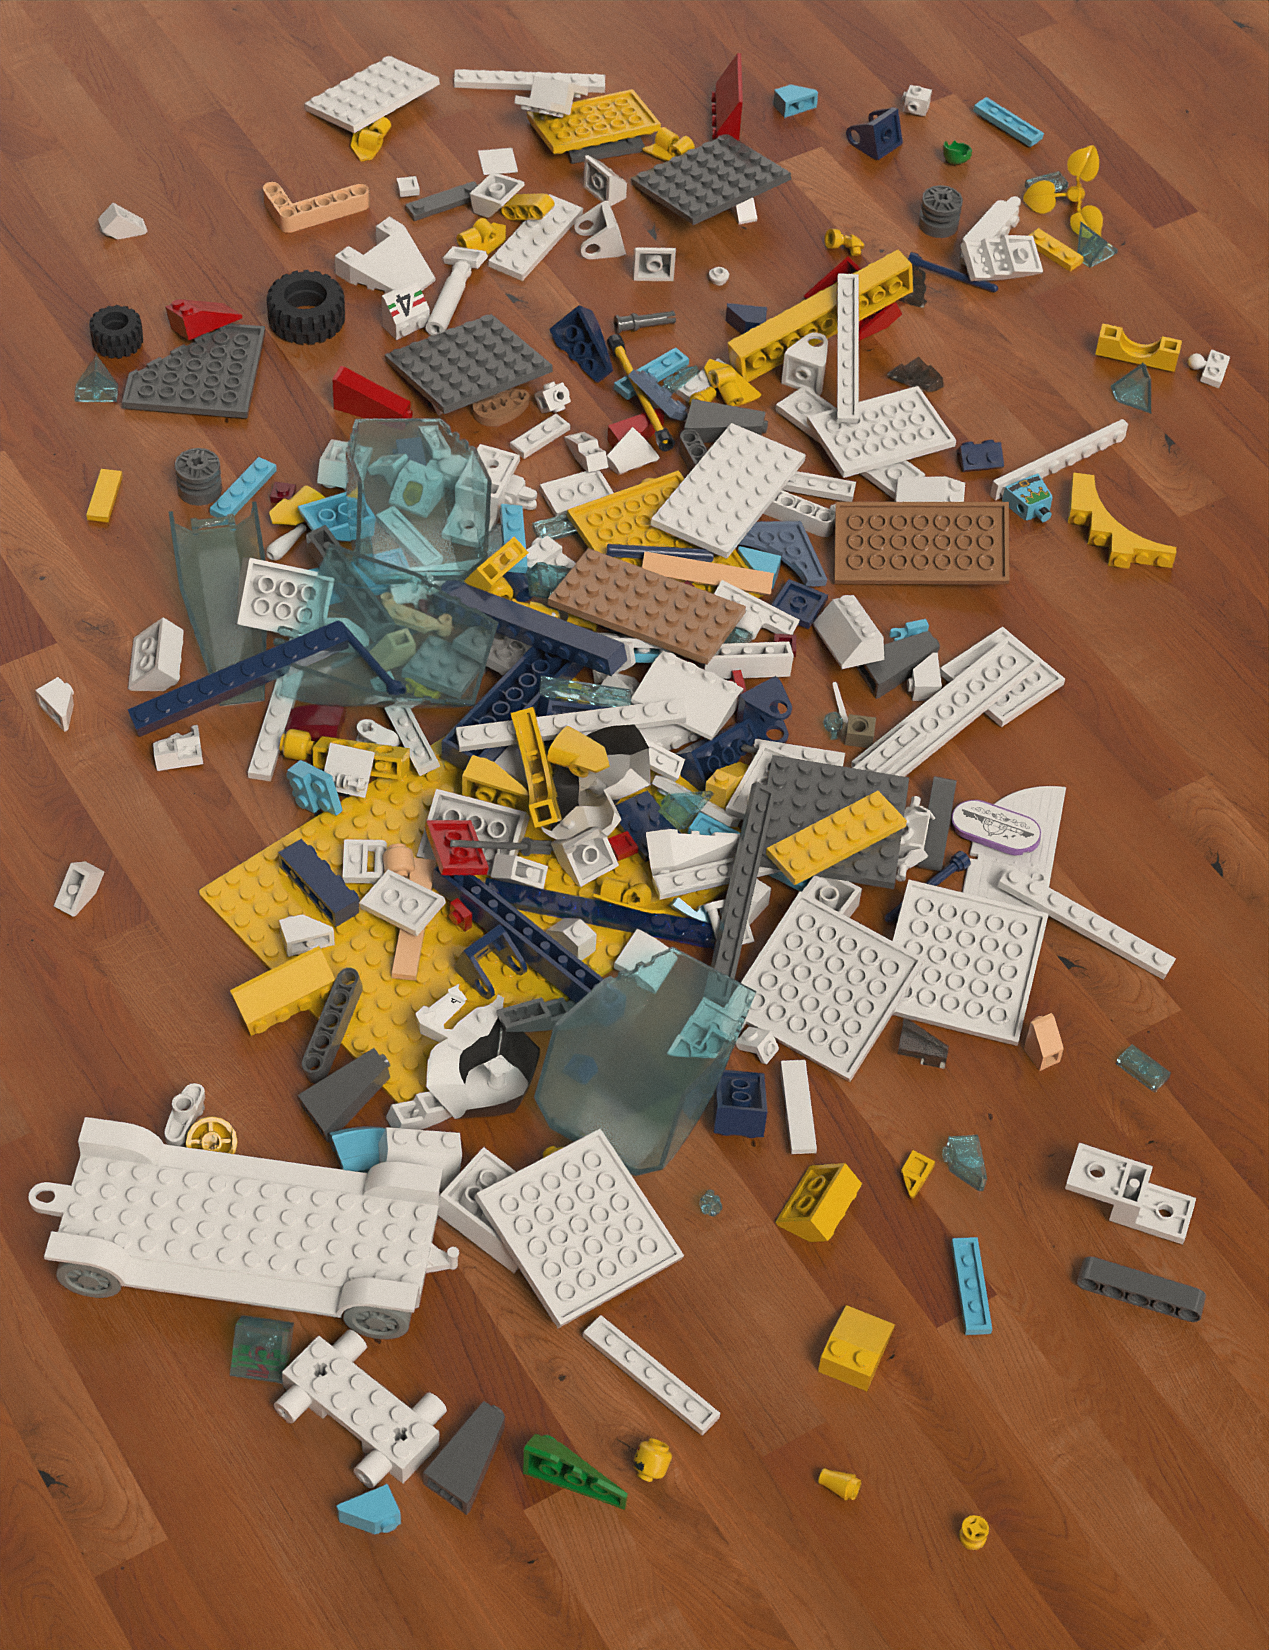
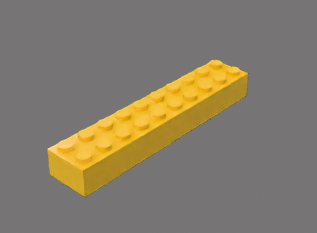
M899 250L887 254L880 260L853 273L859 274V321L913 292L912 263ZM837 282L729 341L730 365L747 382H750L784 363L787 349L807 334L820 333L827 339L837 334ZM810 339L808 341L811 346L822 342L819 339Z

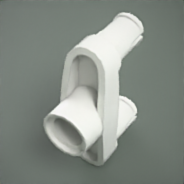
M189 1084L181 1094L174 1097L172 1101L173 1109L165 1128V1139L168 1145L185 1147L184 1142L188 1130L195 1123L197 1117L203 1114L205 1109V1090L202 1085Z

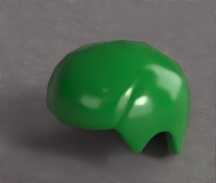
M955 140L950 145L945 141L943 143V156L951 164H962L972 157V149L970 145L957 143Z

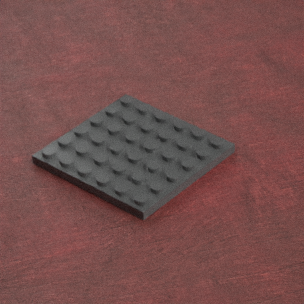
M727 134L721 135L711 142H705L698 148L690 149L680 156L672 157L669 161L657 164L654 168L642 171L631 178L633 186L692 225L792 180L789 171Z
M492 314L484 315L477 320L466 322L456 328L447 329L445 333L431 335L427 339L413 342L406 347L395 349L385 354L386 362L443 414L553 372L550 362Z
M772 755L767 787L775 790L776 794L759 867L780 870L766 855L768 847L876 791H879L904 817L909 777ZM902 829L814 876L894 889Z

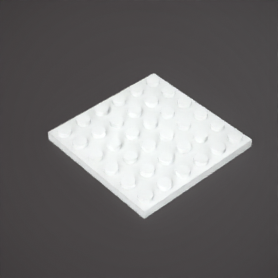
M908 880L893 942L924 958L925 964L893 1015L1017 1046L1049 913Z
M800 891L734 992L729 1004L725 1006V1009L746 1020V1024L751 1027L771 1031L776 1041L850 1082L925 964V959Z
M601 1129L487 1187L474 1196L476 1202L557 1328L564 1326L684 1257V1254Z

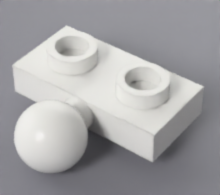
M1211 350L1207 361H1205L1202 355L1195 353L1189 357L1188 365L1194 370L1203 368L1200 381L1219 388L1230 356Z

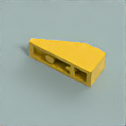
M513 537L464 581L470 586L487 591L529 552Z
M737 762L717 769L706 781L705 799L726 810L749 765Z

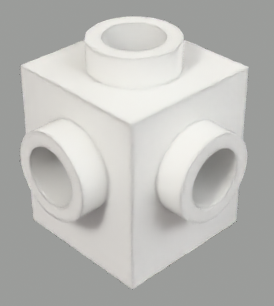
M910 85L908 92H904L902 97V103L905 104L904 112L926 116L932 90Z
M554 381L543 385L544 390L534 394L542 413L550 411L554 413L565 409V404L571 402L567 387L563 383L555 384Z

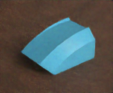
M374 1126L355 1127L329 1133L330 1145L336 1155L340 1169L368 1173L371 1167L379 1164L378 1143L386 1128Z

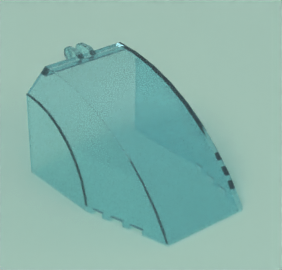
M441 418L355 419L348 447H346V497L349 532L355 562L376 582L411 581L413 590L419 591L420 581H425L427 590L433 591V581L465 580L488 559L492 480L477 449L474 446L468 447L469 442L466 439L459 440V433L453 432L452 434L451 427Z
M329 543L309 596L299 630L281 625L278 627L277 632L295 639L337 620L342 621L393 680L401 681L407 688L405 694L389 695L385 683L349 644V648L305 667L291 663L288 673L284 675L279 695L311 704L336 707L458 708L474 706L498 622L475 607L472 609L460 602L461 599L457 596L452 597L442 591V587L439 585L431 584L424 580V576L417 572ZM275 638L273 645L278 646L288 641Z
M674 947L652 956L650 962L644 963L641 961L637 963L635 969L631 971L627 969L620 971L616 978L609 976L603 979L554 1024L534 1096L547 1124L552 1130L574 1142L601 1129L629 1173L634 1176L663 1170L684 1144L707 1107L723 1075L757 991Z

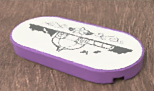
M982 800L964 801L952 813V826L959 836L1010 855H1023L1024 852L1029 851L1030 853L1034 851L1040 844V826L1034 819Z

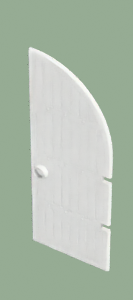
M1040 786L1023 789L1000 799L994 804L1034 819L1041 829L1040 844L1030 853L1028 851L1024 852L1023 855H1010L972 841L970 855L976 856L978 859L970 858L971 865L966 870L962 893L1040 911L997 887L1008 867L1012 866L1049 887L1066 787Z

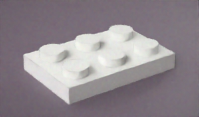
M600 470L593 472L585 471L540 484V492L556 519L565 517L567 510L613 494L612 489Z
M389 869L359 902L361 909L415 936L420 934L446 903L443 896Z

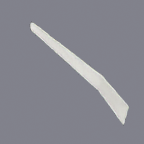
M833 682L843 725V722L848 723V717L836 682Z

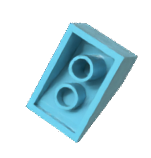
M356 489L298 506V511L312 531L326 525L336 540L352 542L374 536L376 517Z

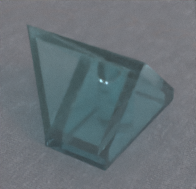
M1083 222L1080 223L1077 253L1084 257L1083 263L1091 268L1118 253V249Z
M97 355L76 383L75 402H117L118 384Z
M1142 363L1111 385V389L1117 402L1151 414V377L1146 364Z

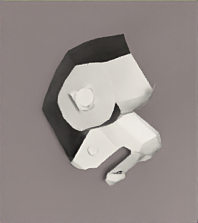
M635 724L605 727L587 735V737L605 747L610 767L598 773L590 771L585 778L576 776L569 768L563 766L555 773L553 782L558 796L556 800L562 820L551 823V831L542 827L543 832L554 839L567 840L588 827H599L577 841L571 848L564 850L567 854L572 853L578 844L595 838L609 836L621 821V817L615 807L618 801L651 785L649 747Z
M459 984L448 989L449 993L431 1007L423 1006L416 1012V1021L420 1034L439 1042L430 1052L426 1087L455 1119L514 1113L529 1090L540 1057V1048L523 1031H505L496 1014L497 1010L503 1008L504 997L497 995L493 1003L475 1008L459 1021L453 1030L444 1029V1023L467 1000L459 990Z

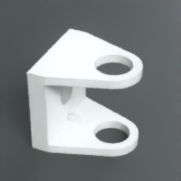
M608 200L598 204L577 218L574 223L575 231L583 236L593 235L581 245L580 250L583 257L587 259L619 257L626 254L621 233ZM589 220L594 223L590 229L582 230L579 228L580 223ZM591 244L599 245L600 248L595 253L590 254L585 251L586 247Z
M820 333L807 334L787 349L784 357L781 384L798 390L803 386H807L820 396L823 388L828 340L824 335ZM810 339H819L823 342V345L813 347L808 341Z

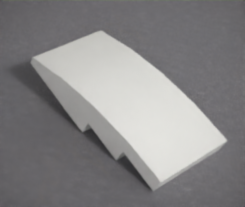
M1004 235L1001 238H984L981 241H965L960 244L971 281L1003 280L1043 273L1033 236Z

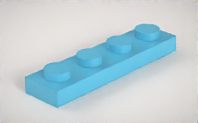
M987 97L974 105L973 111L1029 147L1043 139L1044 133Z
M675 347L637 369V371L641 372L643 370L647 374L650 372L658 379V383L689 365V358ZM628 376L614 383V389L625 399L628 400L637 395Z
M258 457L209 508L210 515L228 523L277 471L276 465Z
M501 504L502 545L504 546L515 537L526 549L523 507L521 505ZM527 555L508 572L526 573L528 568Z
M978 1237L952 1238L951 1247L965 1335L991 1334L992 1323Z

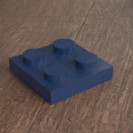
M788 579L772 606L799 619L798 625L809 629L827 602L828 595Z

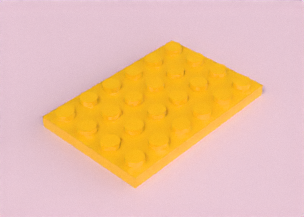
M633 89L572 102L570 115L563 114V118L533 111L527 112L528 121L553 154H562L569 150H580L583 147L598 146L601 143L616 142L624 138H635L638 135L653 134L656 131H661V123Z

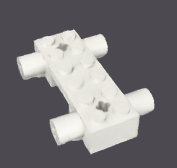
M347 1330L332 1346L318 1336L282 1372L283 1387L287 1391L274 1403L276 1411L288 1423H293L308 1407L322 1419L329 1414L362 1441V1450L367 1456L354 1468V1473L359 1481L363 1482L368 1488H374L389 1472L403 1484L438 1448L439 1431L433 1425L446 1413L447 1409L444 1403L437 1396L429 1392L410 1409L356 1366L353 1362L367 1349L364 1340L353 1330Z

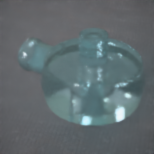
M829 712L824 716L823 724L825 729L831 733L830 739L837 740V732L843 728V718L837 712Z
M712 1189L707 1190L706 1194L700 1198L699 1205L703 1214L716 1216L722 1210V1203L720 1197L714 1195L715 1192Z

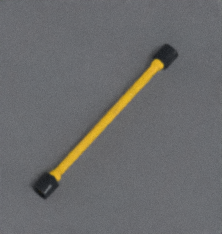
M611 335L607 339V345L613 356L619 358L628 376L633 368L625 354V343L620 335ZM628 376L655 430L654 435L659 449L664 452L671 450L675 445L672 435L667 428L662 427L646 393Z

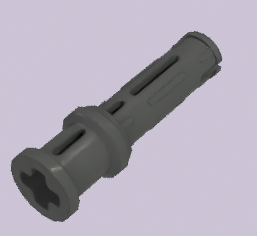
M673 310L639 316L635 313L623 317L615 315L613 321L614 329L618 334L624 330L637 331L640 327L675 324L676 318L668 319L667 317L676 315Z

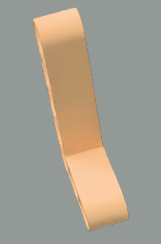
M268 182L263 186L265 207L279 228L287 233L364 211L369 207V189L364 184H356L293 204L278 183Z

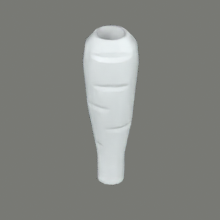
M300 524L292 531L272 542L266 549L267 557L274 561L281 559L294 545L300 535L307 530L306 526Z

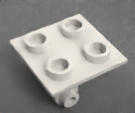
M330 743L324 772L332 775L337 792L366 797L375 752Z

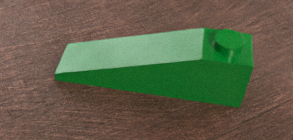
M534 1434L524 1448L523 1474L625 1510L628 1493L561 1442H558L549 1435L541 1436Z

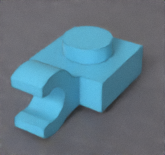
M926 619L905 623L904 628L891 629L889 637H898L894 638V641L923 633L928 631L929 624Z

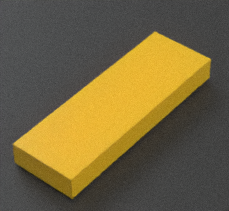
M100 470L87 511V520L109 522L123 477L122 471Z

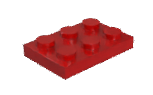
M426 820L424 828L441 875H487L489 866L482 848L450 847L451 840L479 841L471 820Z

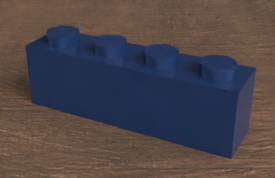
M301 838L278 852L279 867L335 927L359 913L360 899L357 893L345 885L340 875H335L326 860L319 858L312 845H307Z

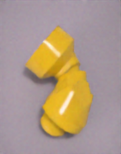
M828 229L825 233L824 242L829 249H838L841 245H844L851 250L852 256H859L861 250L864 249V243L854 235L844 236L839 229Z

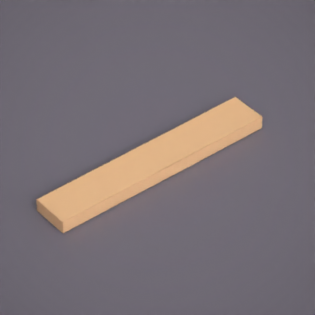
M644 552L642 568L678 581L685 582L688 580L690 583L718 587L721 580L745 592L771 595L774 573L651 552Z
M414 858L415 870L410 872L409 880L432 891L436 860ZM400 928L392 978L416 981L425 928L418 936Z

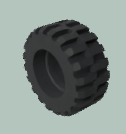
M297 270L289 275H282L281 279L278 278L271 285L267 294L268 322L271 329L280 338H286V341L290 343L297 342L298 345H303L304 343L315 345V342L322 343L327 338L331 339L341 330L345 322V296L342 287L334 278L331 280L329 275H323L319 271L309 272V270H303V272H298ZM300 306H314L315 308H311V309H299V308H297V307H300Z

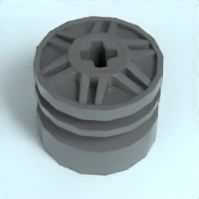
M939 185L926 189L922 196L918 225L920 230L936 238L954 235L959 226L963 202L961 194L949 186Z
M193 448L182 452L175 461L179 497L184 502L197 506L208 505L216 501L222 492L219 457L214 452L204 448Z

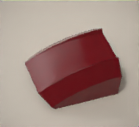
M316 703L292 708L285 731L287 733L290 729L309 732L311 741H315V744L322 736L339 739L343 723H345L347 717L346 704Z

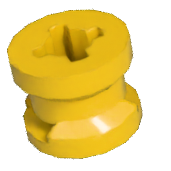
M973 1515L967 1517L963 1521L959 1532L961 1544L970 1550H977L983 1547L989 1533L988 1523L980 1516Z

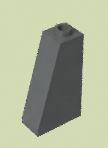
M692 399L684 430H694L699 434L703 443L716 442L731 423L762 436V433L767 432L768 421L765 420L766 412Z
M926 631L885 644L884 660L858 665L856 668L877 699L912 677L913 669L932 653H938L940 645L930 631Z
M375 1048L298 1095L302 1109L327 1143L330 1142L329 1133L342 1130L389 1080L388 1068L390 1063L384 1054L379 1055Z
M483 1401L423 1472L424 1485L466 1515L472 1508L505 1429V1415L502 1410L495 1405L490 1406Z

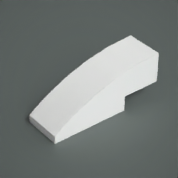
M585 432L564 436L573 456L587 472L608 468L606 451L599 448L596 438Z
M431 1091L416 1094L413 1101L391 1105L386 1116L391 1128L414 1130L428 1128L452 1117L451 1113Z

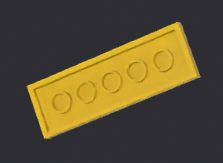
M876 791L768 847L766 855L795 886L906 827L907 820L879 791Z

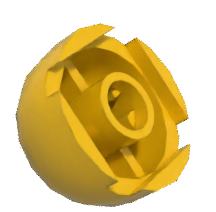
M208 1116L200 1118L192 1124L187 1132L185 1143L187 1148L234 1154L237 1147V1137L235 1130L229 1122L221 1117Z

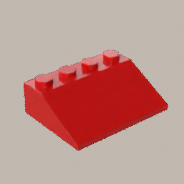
M741 53L736 54L716 82L715 91L711 93V102H713L711 110L712 139H717L719 136L727 134L739 141L743 105Z
M847 256L804 294L803 297L808 299L819 291L834 285L837 282L838 274H853L861 270V268ZM896 302L859 321V341L888 328L902 315Z

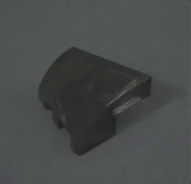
M912 264L913 292L900 298L899 301L923 308L927 303V300H924L926 272Z
M919 356L906 366L901 363L887 373L889 379L912 387L919 386L921 390L927 392H934L944 387L943 377L931 365L927 366Z
M904 1018L897 1054L921 1058L920 1064L945 1069L949 1046L909 1019Z

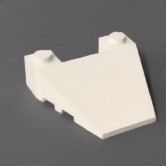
M388 217L376 226L377 246L366 254L362 255L348 246L335 255L336 275L354 285L361 283L367 285V289L374 290L377 288L384 290L385 294L414 280L418 282L421 291L435 282L433 273L405 226L391 217Z

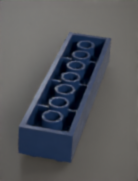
M532 646L442 740V758L464 771L472 755L495 762L508 746L459 752L456 727L512 720L511 713L534 707L537 716L540 696L556 698L585 666Z

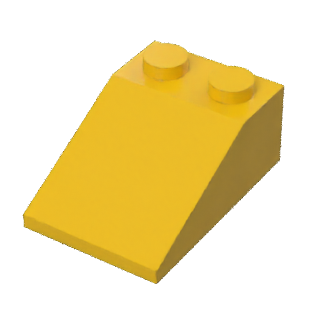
M472 755L462 775V796L524 811L529 815V791L495 762Z
M846 1305L823 1351L818 1372L868 1391L895 1324Z

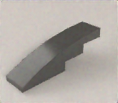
M541 997L496 1011L506 1032L546 1031L571 1027L594 1020V1017L573 1000L566 1002L564 997L544 1002Z

